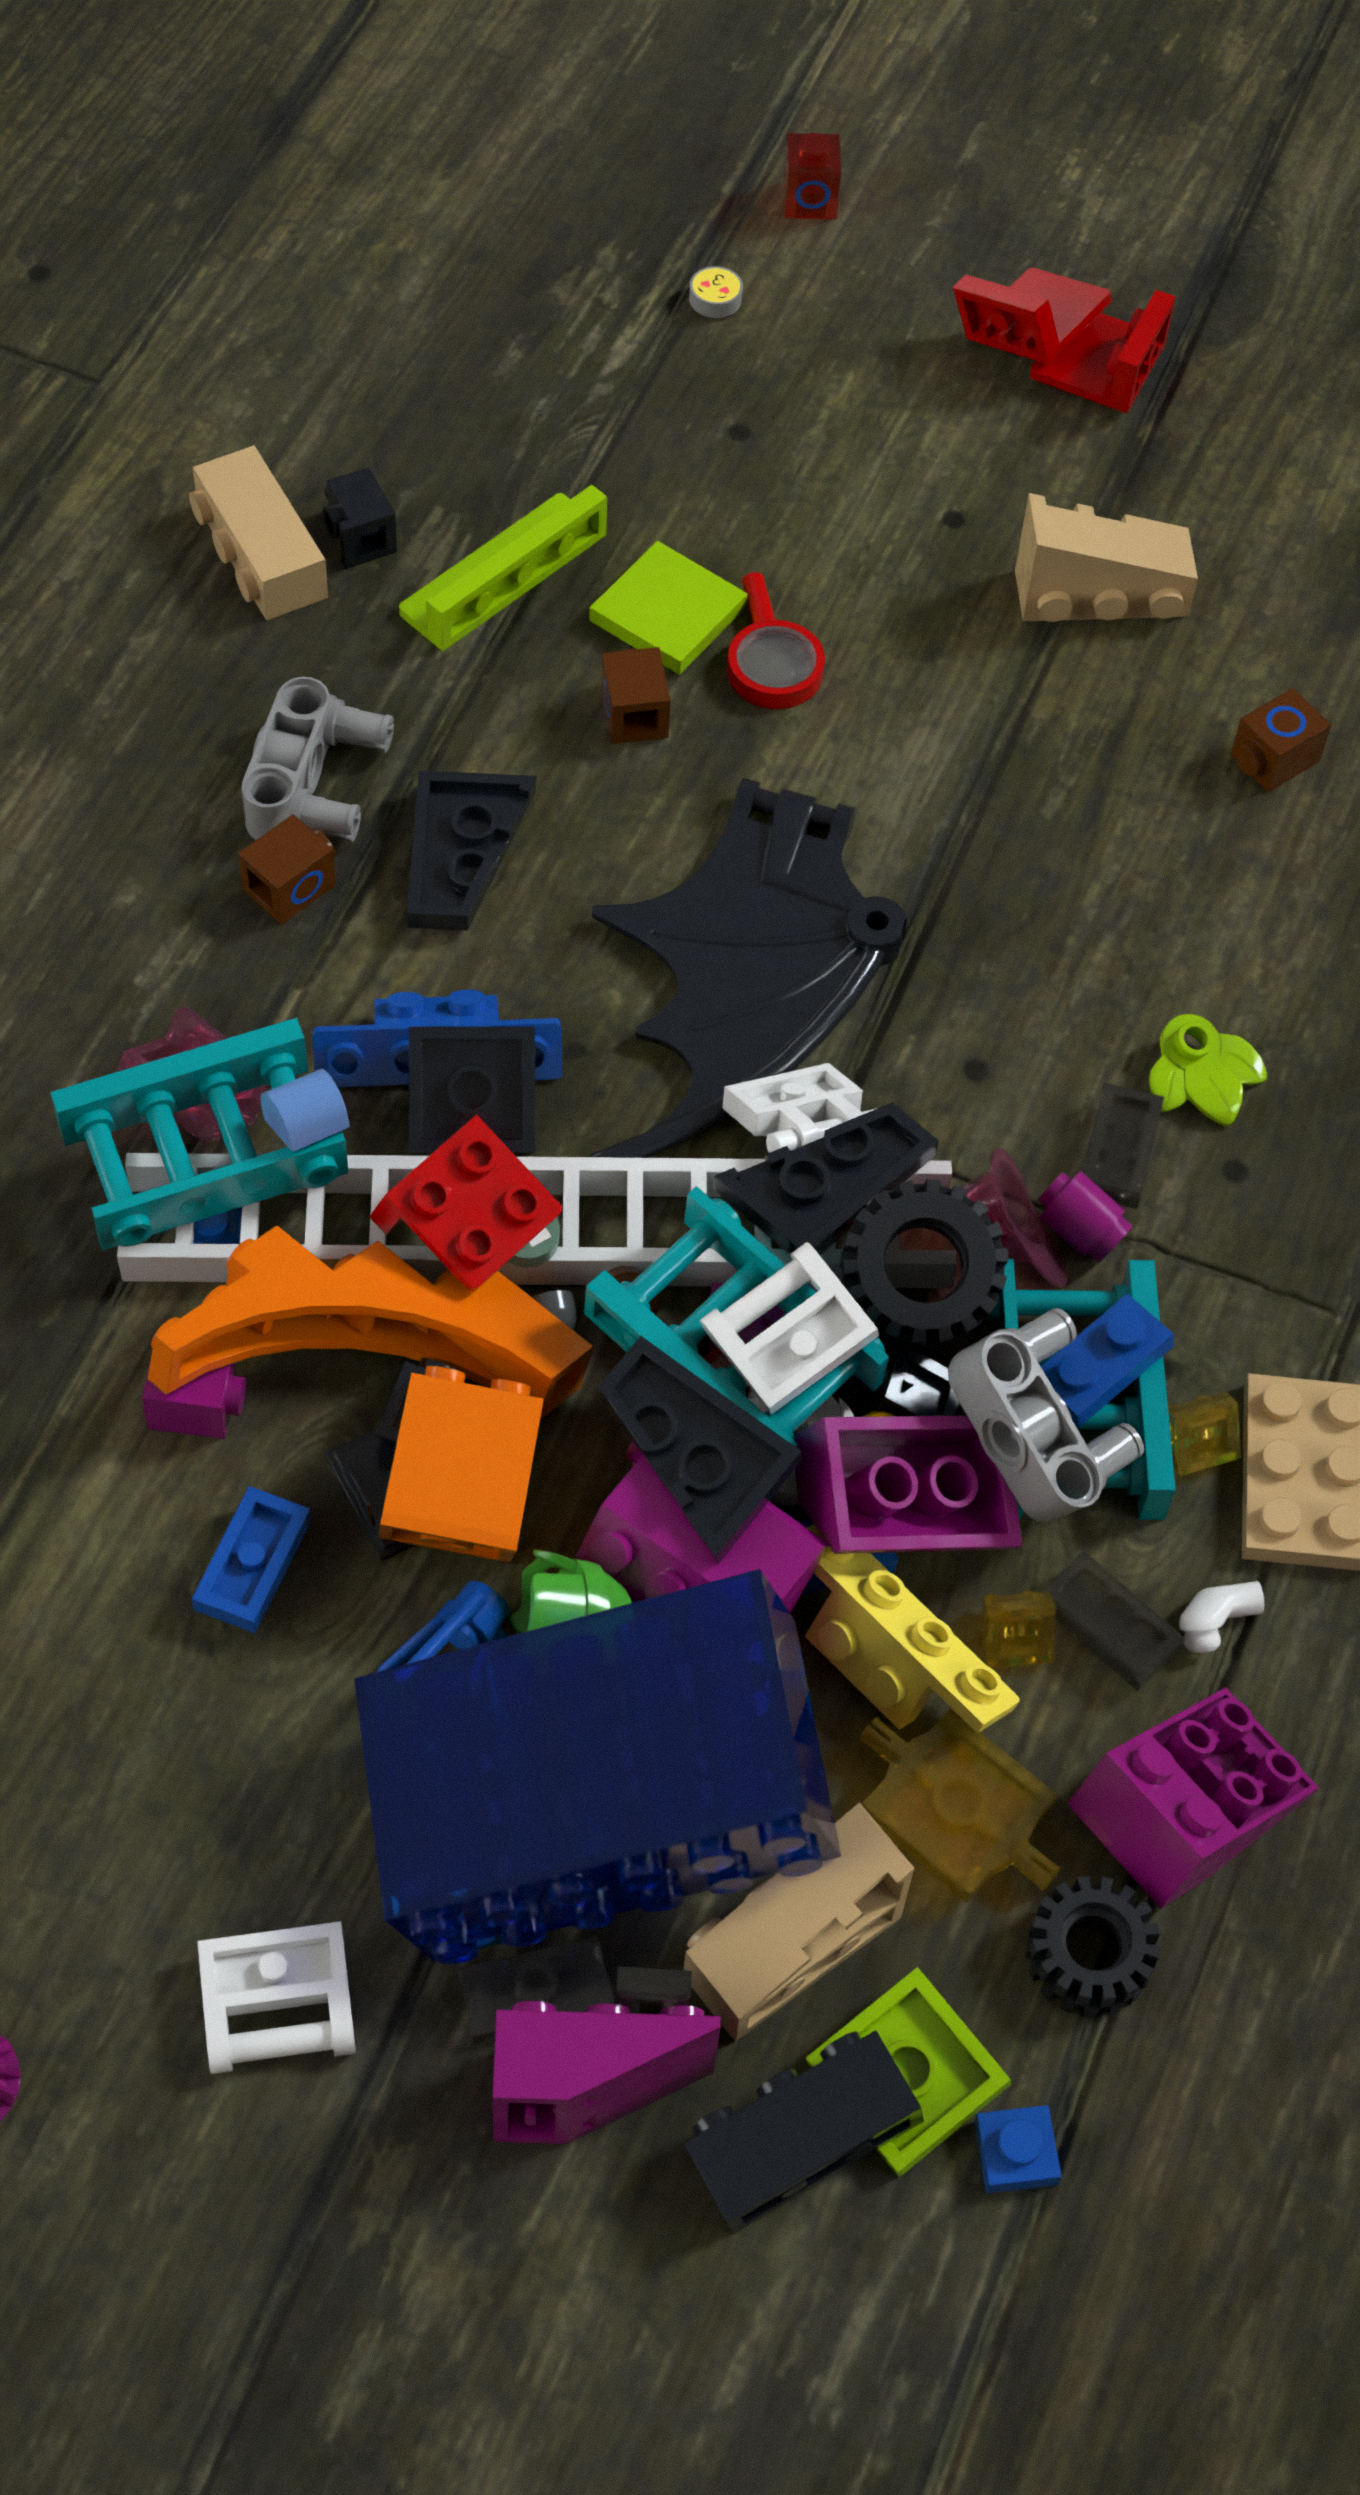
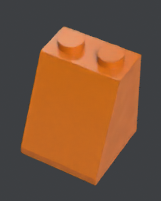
M426 1366L425 1375L411 1372L378 1538L510 1563L517 1551L544 1399L530 1396L531 1387L516 1381L492 1379L491 1386L488 1388L464 1383L466 1374L450 1368Z

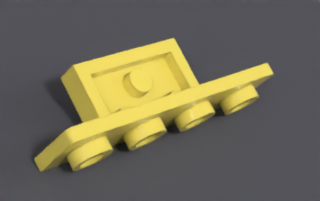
M814 1524L807 1527L825 1540ZM828 1545L814 1574L832 1592L805 1637L899 1730L917 1718L933 1692L939 1695L977 1734L1015 1709L1020 1699L1001 1680L1000 1676L993 1669L986 1666L953 1634L946 1623L938 1619L904 1586L903 1582L896 1575L890 1573L871 1553L834 1554Z

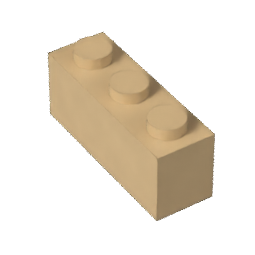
M255 445L193 467L195 491L189 493L192 511L200 525L208 523L212 530V539L219 558L224 564L232 563L242 596L247 602L255 601L266 621L328 598L326 560Z

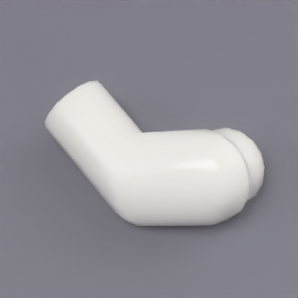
M1258 1581L1210 1587L1199 1591L1182 1613L1179 1620V1629L1185 1632L1184 1645L1186 1649L1192 1653L1215 1651L1221 1644L1218 1628L1223 1626L1226 1619L1263 1614L1264 1596L1260 1583Z

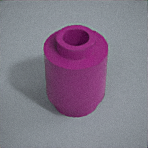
M1082 1171L1073 1179L1062 1172L1037 1199L1046 1207L1038 1218L1078 1254L1084 1257L1088 1253L1098 1263L1112 1251L1133 1227L1122 1216L1126 1210Z

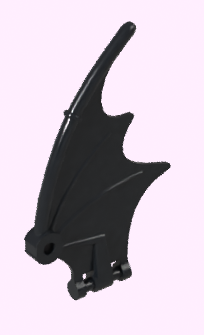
M743 778L723 834L704 864L689 880L674 890L654 899L634 904L595 905L592 907L593 919L631 938L653 952L668 966L674 975L677 983L675 996L660 1013L637 1026L636 1036L640 1040L656 1043L671 1049L682 1057L691 1071V1086L685 1098L663 1121L645 1133L593 1152L587 1157L649 1158L692 1139L732 1117L722 1108L724 1086L794 1071L825 1041L855 1006L873 979L879 966L889 964L898 958L901 941L904 940L907 924L904 910L896 902L886 897H863L850 881L842 863V851L849 840L853 828L856 808L843 804H838L836 809L817 804L816 797L783 788L779 794L761 789L760 782ZM756 811L771 815L772 819L769 825L750 820V817ZM810 826L829 831L827 840L807 835Z

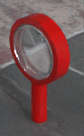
M759 572L749 573L743 577L742 584L744 592L748 593L747 603L753 624L743 628L730 644L727 662L729 682L740 697L759 707L787 709L801 705L812 698L822 684L825 665L824 649L817 637L805 627L790 621L775 620L764 576Z

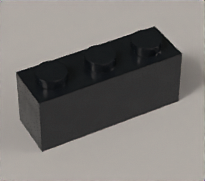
M876 2030L863 2038L860 2037L857 2031L838 2038L820 2052L823 2061L800 2075H797L795 2069L785 2070L768 2079L756 2090L760 2097L756 2101L735 2113L731 2106L722 2107L708 2114L693 2126L692 2129L696 2136L684 2142V2145L733 2234L924 2122L919 2102Z

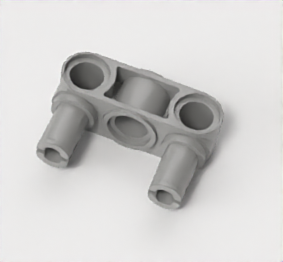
M297 677L284 683L277 692L265 725L257 735L252 758L242 781L245 825L248 834L257 840L294 814L311 830L316 828L327 836L345 839L347 842L353 843L361 820L360 805L332 801L312 794L318 785L323 761L329 745L335 746L338 742L373 748L386 753L390 747L394 731L393 716L345 706L343 700L329 694L327 687L321 681L312 677Z
M1059 1308L1046 1312L1019 1329L1007 1328L996 1330L973 1345L959 1351L952 1358L948 1368V1380L951 1388L978 1433L984 1451L998 1467L1024 1512L1032 1519L1046 1523L1092 1505L1099 1498L1101 1490L1106 1485L1107 1478L1141 1457L1144 1453V1444L1140 1435L1127 1423L1116 1425L1088 1444L1085 1443L1077 1430L1065 1402L1055 1392L1039 1365L1040 1362L1076 1339L1077 1333L1072 1319L1065 1311ZM988 1364L992 1367L994 1375L991 1373ZM1056 1480L1059 1482L1062 1492L1059 1489Z

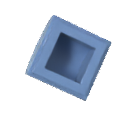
M322 1068L261 1094L260 1100L264 1120L292 1152L350 1127L347 1110L340 1091L332 1077Z

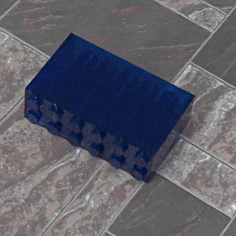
M761 1569L354 1678L384 1918L388 1924L433 1961L436 1960L442 1964L466 1962L478 1955V1949L502 1943L511 1947L533 1945L544 1940L546 1932L568 1926H573L576 1929L600 1928L613 1922L615 1914L638 1908L647 1912L670 1910L681 1905L685 1896L709 1890L715 1894L737 1893L749 1888L753 1884L752 1879L775 1873L788 1877L803 1876L819 1870L823 1865L822 1861L842 1857L795 1620Z

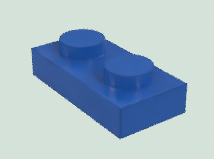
M1127 1293L1076 1336L1072 1343L1062 1348L1043 1364L1041 1368L1055 1392L1065 1402L1073 1423L1079 1428L1173 1348L1174 1335Z
M249 1486L192 1597L194 1611L256 1634L312 1521L310 1508Z

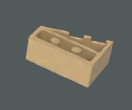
M1028 494L1015 567L1023 621L1056 622L1061 620L1189 617L1198 576L1189 529L1187 527L1127 514L1123 516L1121 521L1095 516L1094 509L1091 506L1076 504L1072 511L1046 505L1045 496Z
M859 1802L778 1873L752 1890L743 1903L723 1920L715 1918L697 1930L687 1942L689 1949L685 1952L683 1977L713 2015L721 2016V2025L736 2042L898 1921L902 1916L914 1867Z

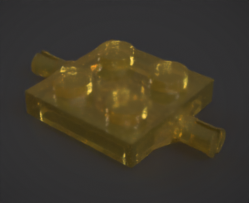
M950 1708L929 1732L913 1738L908 1743L881 1722V1719L878 1717L873 1719L871 1725L864 1729L859 1741L865 1743L890 1765L885 1779L866 1798L862 1806L896 1845L963 1901L968 1903L992 1875L1006 1869L1009 1865L1015 1867L1038 1886L1041 1891H1044L1048 1887L1049 1882L1051 1883L1055 1879L1061 1867L1056 1866L1033 1847L1029 1840L1033 1829L1054 1807L1058 1795L981 1732L977 1734L954 1710Z

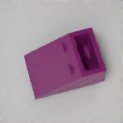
M1225 1687L1107 1752L1067 1804L1161 1909L1206 1881L1314 1795L1319 1787L1301 1769L1298 1761L1286 1752L1254 1718L1249 1708L1238 1701Z
M541 2001L519 2002L513 2005L512 2010H497L493 2077L494 2142L568 2144L714 2073L721 2016H704L702 2009L686 2005L665 2007L660 2011V2014H632L628 2007L614 2003L594 2004L587 2007L586 2012L557 2011L554 2005Z

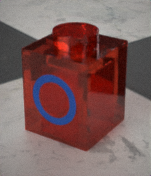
M787 133L783 179L785 218L837 219L841 180L839 134Z

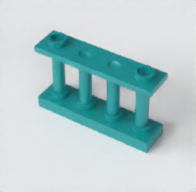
M297 1017L50 1092L57 1124L65 1146L81 1141L87 1142L108 1203L91 1208L102 1251L116 1246H135L146 1241L151 1235L300 1188L323 1187L334 1181L337 1177L349 1173L346 1140L342 1131L292 1152L288 1147L257 1156L234 1095L263 1085H270L274 1089L295 1080L296 1075L308 1072L305 1037ZM206 1103L210 1104L233 1164L195 1175L173 1113ZM146 1122L149 1123L170 1183L133 1195L111 1133Z
M697 1186L687 1194L684 1223L690 1230L632 1283L623 1281L620 1284L604 1269L586 1286L584 1314L624 1351L628 1352L638 1338L642 1336L796 1448L798 1444L794 1441L793 1432L853 1374L873 1392L883 1382L889 1356L885 1353V1348L877 1337L771 1415L768 1411L763 1413L746 1398L744 1388L748 1385L732 1364L727 1369L718 1367L715 1370L698 1354L696 1345L707 1336L699 1320L715 1308L721 1313L786 1265L741 1226L737 1213L730 1205L719 1198L712 1200ZM712 1247L737 1272L679 1326L675 1324L667 1326L650 1311L649 1302L704 1251ZM807 1283L777 1304L785 1312L782 1317L817 1292Z
M1008 1258V1263L1005 1265L1004 1276H1007L1004 1290L999 1294L996 1306L985 1318V1321L995 1322L996 1330L1007 1328L1018 1329V1315L1041 1316L1054 1308L1062 1309L1069 1316H1101L1128 1293L1160 1321L1155 1260H1129L1122 1284H1114L1112 1291L1016 1290L1014 1259ZM1056 1353L1040 1362L1039 1365L1042 1366L1043 1364H1045ZM1162 1356L1128 1385V1397H1123L1121 1404H1106L1081 1427L1078 1428L1076 1426L1077 1430H1110L1116 1425L1127 1423L1138 1432L1144 1444L1143 1455L1107 1478L1104 1488H1126L1128 1495H1137L1139 1520H1165L1176 1491L1164 1358ZM1056 1480L1058 1487L1061 1488L1059 1482ZM1017 1502L1018 1516L1021 1519L1023 1509Z

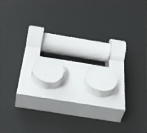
M808 1242L790 1254L793 1259L790 1263L720 1313L715 1308L699 1320L713 1343L723 1352L771 1415L879 1336L878 1328ZM807 1282L817 1289V1293L747 1344L738 1336L737 1333Z
M341 1921L197 1941L207 2052L211 2074L231 2072L235 2063L334 2050V2057L356 2054ZM328 2003L330 2020L229 2034L228 2016Z

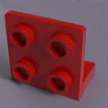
M1036 268L1026 270L1010 287L970 275H965L952 287L968 340L1045 364H1049L1112 302L1111 293L1108 289Z
M1155 290L1145 310L1139 307L1136 308L1130 323L1100 313L1049 364L1034 361L1030 370V378L1128 414L1166 345L1176 296Z
M476 1114L387 1192L369 1217L386 1236L404 1221L467 1290L474 1292L556 1219L563 1208Z

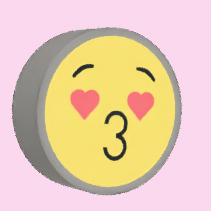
M711 266L697 271L690 280L689 301L692 308L699 314L710 318H723L734 314L742 303V280L738 274L725 267Z

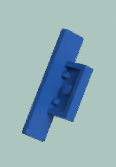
M459 990L447 997H423L414 992H398L388 996L387 999H375L374 1025L318 1026L313 1029L314 1071L321 1068L327 1071L337 1087L409 1085V1026H535V1080H551L562 1077V1028L560 1020L557 1018L499 1020L497 995H484L476 990Z

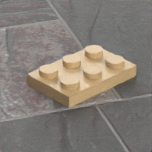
M1248 1373L1244 1384L1242 1559L1360 1571L1359 1384Z

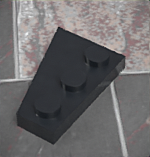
M419 770L407 907L408 928L469 929L536 793L537 776Z
M892 1102L826 1129L824 1137L791 1151L788 1146L770 1152L766 1154L764 1162L740 1172H737L735 1167L716 1174L714 1175L713 1190L789 1255L806 1242L821 1255L850 1230L862 1208L867 1207L871 1203L873 1197L884 1190L888 1192L895 1189L899 1183L907 1181L936 1156L939 1140Z
M642 1336L638 1338L599 1386L601 1396L718 1564L802 1461V1454L798 1448Z

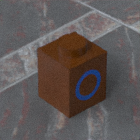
M660 648L625 649L617 652L602 653L601 693L611 744L669 738L671 700Z
M1291 688L1240 719L1231 756L1245 774L1252 776L1267 792H1270L1320 762L1331 724L1294 688Z
M294 814L238 853L242 889L281 925L336 886L334 870L335 850L333 845L323 832L316 828L309 829Z

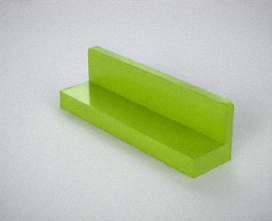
M590 485L572 499L563 493H557L399 604V615L441 651H445L605 537L607 527V496L593 485Z

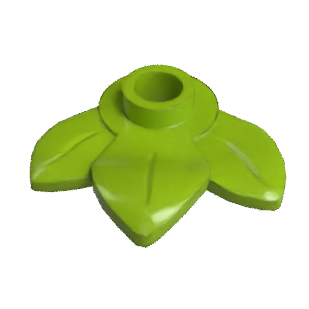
M1182 1014L1173 1018L1161 1033L1160 1049L1162 1056L1150 1070L1149 1086L1161 1112L1172 1111L1189 1100L1206 1117L1224 1127H1228L1233 1123L1240 1110L1243 1086L1263 1083L1267 1079V1072L1261 1056L1243 1038L1236 1035L1218 1033L1213 1024L1202 1016ZM1184 1034L1194 1037L1200 1044L1201 1049L1190 1048L1184 1040Z

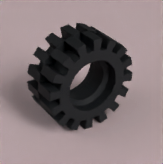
M1081 1876L1077 1877L1072 1888H1069L1066 1881L1056 1886L1052 1897L1050 1898L1046 1895L1040 1903L1028 1933L1026 1958H1031L1032 1960L1028 1971L1033 1982L1041 1978L1044 1983L1040 1993L1048 2001L1055 1994L1061 1997L1063 2001L1060 2009L1070 2014L1075 2005L1084 2007L1083 2017L1096 2018L1100 2008H1106L1108 2016L1120 2012L1124 2002L1131 2005L1139 1998L1159 1958L1161 1946H1156L1160 1936L1158 1922L1152 1924L1148 1922L1152 1909L1146 1901L1136 1906L1132 1902L1136 1891L1127 1885L1124 1886L1121 1894L1111 1890L1114 1881L1112 1878L1102 1876L1098 1886H1091L1090 1877ZM1079 1924H1099L1107 1928L1115 1936L1119 1945V1959L1112 1966L1103 1970L1086 1969L1077 1964L1069 1955L1066 1947L1067 1933Z

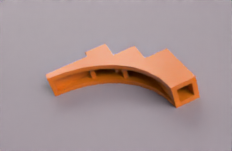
M275 1226L256 1240L247 1239L235 1248L227 1261L228 1274L226 1285H220L213 1289L201 1305L183 1317L170 1318L160 1326L151 1342L153 1349L147 1379L167 1395L206 1372L254 1356L298 1349H357L404 1356L420 1361L421 1358L432 1359L465 1373V1378L488 1388L491 1386L492 1379L511 1380L529 1385L531 1387L530 1396L544 1399L540 1417L542 1419L581 1389L594 1346L499 1271L474 1292L467 1290L449 1269L443 1272L432 1284L380 1241H376L356 1256L354 1254L346 1255L331 1269L279 1226Z

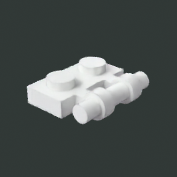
M830 1063L724 1086L722 1107L755 1137L767 1136L766 1146L769 1153L788 1146L790 1151L823 1138L826 1129L875 1110L860 1111L863 1090Z

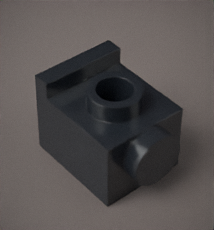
M368 467L328 480L324 494L329 501V505L323 507V517L333 539L340 538L341 562L345 569L396 553V513L370 468Z

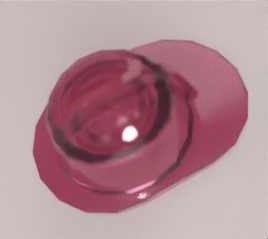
M995 1148L990 1156V1169L970 1180L961 1188L967 1190L965 1196L976 1203L980 1199L989 1208L986 1214L992 1223L998 1221L1003 1235L1000 1237L1003 1248H1007L1008 1258L1014 1259V1263L1030 1261L1045 1280L1055 1287L1063 1288L1066 1286L1068 1276L1061 1252L1045 1223L1038 1218L1040 1215L1031 1201L1022 1175L1012 1157L1004 1149Z

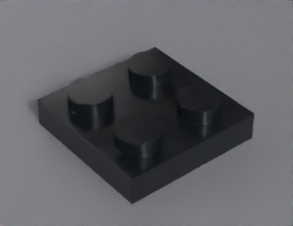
M409 1026V1153H433L476 1114L511 1152H535V1026Z

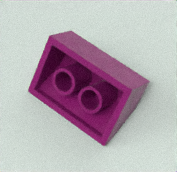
M968 1416L824 1417L794 1435V1441L798 1444L797 1448L802 1454V1461L795 1468L798 1501L825 1541L829 1543L834 1554L995 1550L1022 1547L1016 1498L996 1464L984 1451L979 1435Z
M642 1455L602 1503L575 1559L599 1564L604 1572L608 1573L626 1589L632 1600L719 1661L720 1657L729 1650L739 1649L748 1655L751 1648L761 1641L773 1643L777 1641L829 1543L771 1502H768L718 1564Z

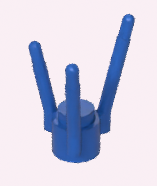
M474 1580L469 1581L454 1600L449 1599L431 1621L379 1666L378 1675L386 1678L409 1660L396 1676L397 1682L405 1685L448 1642L466 1653H472L477 1647H480L483 1651L448 1735L451 1741L458 1742L463 1736L468 1721L471 1719L497 1655L510 1640L509 1636L501 1629L511 1614L509 1605L490 1586Z

